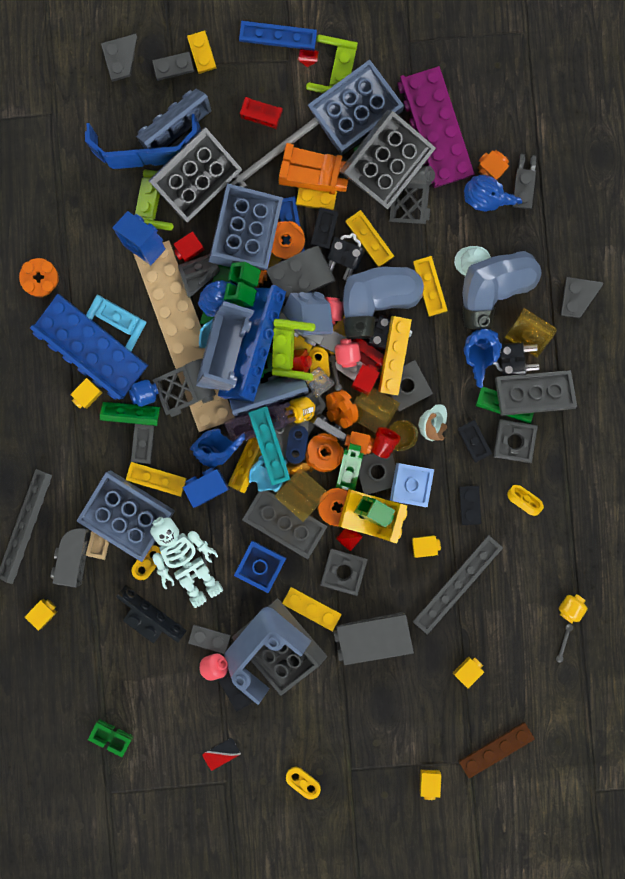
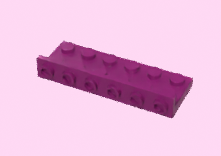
M440 66L407 77L404 75L400 76V82L397 85L400 94L403 93L405 97L403 101L406 112H410V126L436 147L423 164L424 166H431L435 171V179L431 183L433 187L437 188L474 176Z

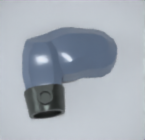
M520 251L509 255L494 256L468 267L462 292L465 327L476 330L491 328L495 312L494 305L497 300L507 299L515 294L527 293L536 287L540 281L541 267L532 254Z
M377 267L349 276L343 290V310L345 315L343 323L346 338H373L376 318L373 317L375 311L390 308L409 309L416 306L423 297L424 291L423 280L416 270L409 267Z

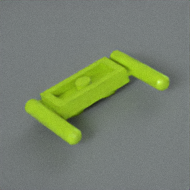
M317 35V42L338 47L330 85L324 86L309 82L306 84V89L325 93L351 74L358 42Z
M144 170L135 214H138L144 220V223L147 225L150 223L156 229L172 230L174 227L172 223L154 220L160 194L149 180L158 171Z
M275 318L272 375L308 381L313 380L312 373L294 371L292 368L294 329L314 331L316 329L315 324Z

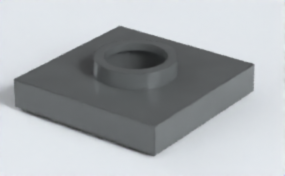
M415 360L403 366L401 382L406 378L411 379L414 382V389L407 393L402 391L400 387L398 395L390 394L399 412L433 394Z
M499 419L493 457L532 463L538 425ZM511 435H518L522 441L520 447L516 449L511 448L508 445V438Z
M374 453L363 456L358 476L364 494H372L392 488L396 467L392 453L389 458H381ZM375 465H381L385 470L384 476L380 479H375L371 475V468Z
M331 548L320 586L357 596L368 559ZM341 565H347L351 570L350 576L346 579H342L337 575V569Z

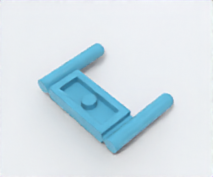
M98 294L86 314L91 320L96 315V317L131 335L125 346L130 351H132L147 323L145 320L140 319Z

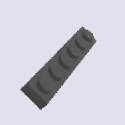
M38 469L35 470L0 566V579L6 583L13 584L17 576L19 565L24 557L26 546L31 538L34 524L37 521L38 513L52 478L51 474Z
M488 535L412 622L428 635L503 547Z

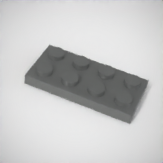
M571 370L495 378L501 416L577 408Z
M268 490L258 492L242 519L306 559H309L328 527Z

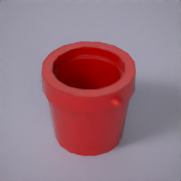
M379 427L376 431L371 451L381 458H389L401 437L391 429Z

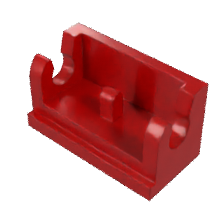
M245 97L240 117L277 129L283 108Z

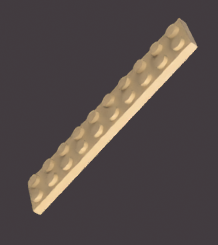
M168 240L163 242L166 250L151 266L134 254L174 366L178 369L187 363L203 359L205 348H199L201 325L192 300L187 296L178 268V262ZM182 371L178 373V377L180 379L181 384H183L185 380V376ZM214 389L216 393L213 396L214 400L204 404L200 401L189 406L199 433L235 420L228 399L219 397V390ZM185 390L187 401L193 400L191 392Z

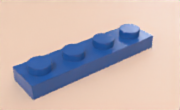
M241 21L239 42L315 51L317 30Z

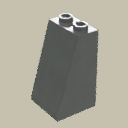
M404 612L336 625L337 630L334 631L335 641L340 642L341 649L337 650L339 661H344V665L414 653L407 617Z

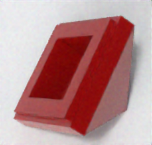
M300 49L298 60L308 68L317 62L319 51Z
M345 528L336 539L351 551L363 536L357 531Z

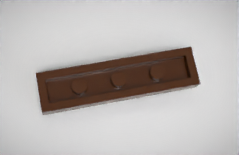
M523 722L459 760V763L470 779L532 742L535 738L526 723Z

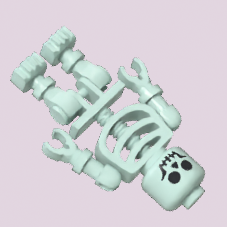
M159 517L155 519L150 533L160 545L161 554L155 553L152 558L158 568V575H161L163 587L167 589L165 585L166 578L174 586L173 578L168 574V567L176 568L183 566L174 572L177 580L179 579L181 586L186 588L187 594L190 596L189 600L194 608L199 607L201 604L203 605L207 601L204 593L193 585L195 577L204 580L203 583L207 586L206 591L211 598L217 596V594L219 595L223 591V587L219 581H215L214 577L210 576V571L202 557L200 556L190 562L195 555L194 544L199 552H203L208 562L212 563L211 558L208 557V552L218 557L217 552L213 548L208 547V543L202 541L195 531H190L188 537L184 533L179 535V529L171 518Z

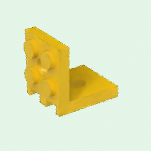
M348 489L338 526L397 543L402 535L403 521L407 517V505ZM363 496L377 499L395 510L393 521L387 527L373 524L365 518H359L358 514L354 513Z

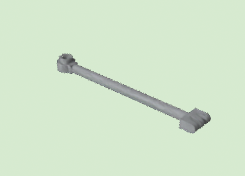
M313 118L243 173L237 174L231 184H239L240 187L246 188L247 185L244 182L246 179L285 150L286 143H295L319 124L317 119Z

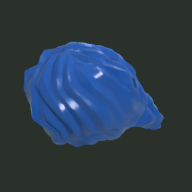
M473 176L464 189L465 202L475 210L487 212L496 210L499 206L522 204L520 197H515L507 192L504 193L503 185L491 176Z
M221 280L206 285L200 293L198 302L200 309L204 311L206 316H215V313L223 301H225L223 299L227 283L235 285L234 283Z
M485 328L475 330L469 335L464 347L467 364L473 367L476 386L479 388L483 387L482 382L485 369L494 362H497L502 348L498 333Z
M220 429L208 430L192 444L190 450L193 451V455L200 463L215 468L218 465H223L245 440V434L242 433L240 437L231 441L227 436L220 433Z

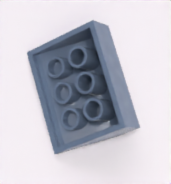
M368 60L308 104V107L342 156L367 137L387 110L394 111L398 115L403 111L404 105L371 60Z
M198 89L188 91L183 95V99L179 103L174 102L171 104L165 114L156 116L150 126L141 128L136 136L138 141L145 149L167 147L192 127V114H195L199 122L211 112L208 96Z
M227 183L208 262L231 267V263L247 262L260 270H267L283 198Z
M279 376L267 378L268 382L259 383L254 402L229 399L232 413L235 417H238L262 406L269 407L308 394V388L305 380L288 377L279 378Z
M110 470L103 476L78 517L77 522L143 562L156 542L150 533L153 521L159 517L171 518L175 510Z

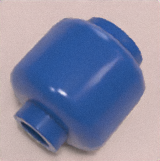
M147 379L133 383L131 390H129L132 403L134 405L137 404L139 407L154 403L156 395L159 394L156 384H151Z

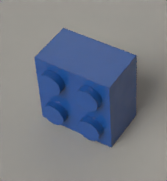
M127 211L113 226V230L123 246L150 266L166 250L162 243L163 239L157 234L158 230L149 223L147 225L144 223V220L138 214L133 215Z
M210 468L202 472L203 476L201 478L193 477L185 481L186 486L182 488L193 508L230 490L219 469L214 470V468Z
M252 540L234 576L269 593L286 557Z

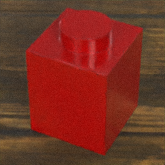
M193 231L174 243L176 247L173 250L179 260L183 258L185 262L204 251L202 244Z
M307 349L294 350L292 370L307 372L312 365V359L308 355Z
M362 364L351 388L368 396L380 372L373 365Z

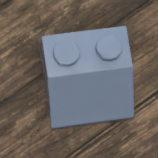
M290 293L282 313L291 321L313 323L316 326L314 331L298 329L302 335L333 333L331 306L322 293Z

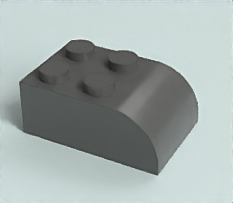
M319 246L307 249L266 270L272 284L286 291L283 302L284 306L290 293H312L336 281Z
M88 528L73 529L62 537L59 548H56L54 559H57L56 567H53L51 571L53 584L75 588L82 585L87 557L86 552L91 535V530Z

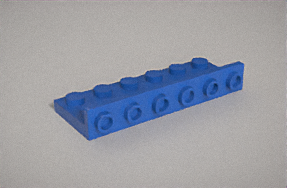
M271 285V288H254L257 290L253 307H245L254 310V313L249 319L252 322L249 333L245 332L242 338L234 368V376L237 377L236 385L230 391L219 390L218 396L221 398L254 402L274 336V319H279L286 291L276 285Z
M60 294L56 295L36 324L30 327L34 331L33 335L48 342L50 349L63 354L65 361L70 364L74 363L80 373L85 376L89 375L95 385L100 388L104 387L108 391L107 394L115 400L123 399L131 389V385L137 382L149 366Z

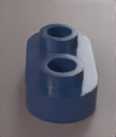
M300 425L292 427L288 436L286 458L292 464H299L305 458L308 431ZM301 432L302 437L296 438L295 433ZM298 451L299 456L296 458L293 457L292 452Z

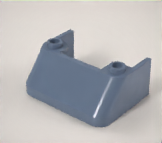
M223 301L213 318L196 386L230 391L231 388L235 387L237 377L234 376V368L242 338L245 332L249 333L252 322L249 319L253 315L254 310Z
M270 607L262 608L225 652L224 657L228 663V670L233 684L259 705L270 688L244 667L263 645L273 651H278L284 645H287L301 657L311 640Z

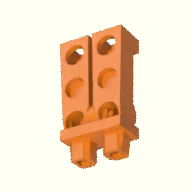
M286 143L279 174V185L330 192L329 194L335 195L336 191L346 192L349 179L339 178V174H342L339 171L347 161H343L341 155H337V157L330 154L324 155L295 148L294 144Z

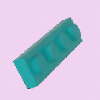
M267 406L248 411L271 485L291 480Z

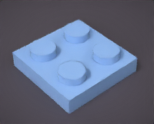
M396 463L390 501L428 507L434 469Z

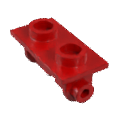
M353 339V342L359 344L360 362L365 365H373L378 371L383 365L384 355L368 345L363 339Z

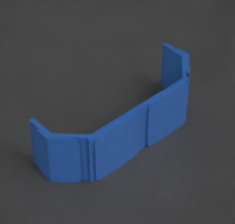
M192 114V131L178 146L104 152L98 147L97 134L90 123H86L85 142L93 154L105 163L106 161L112 169L143 167L149 164L157 166L165 165L201 131L195 114Z

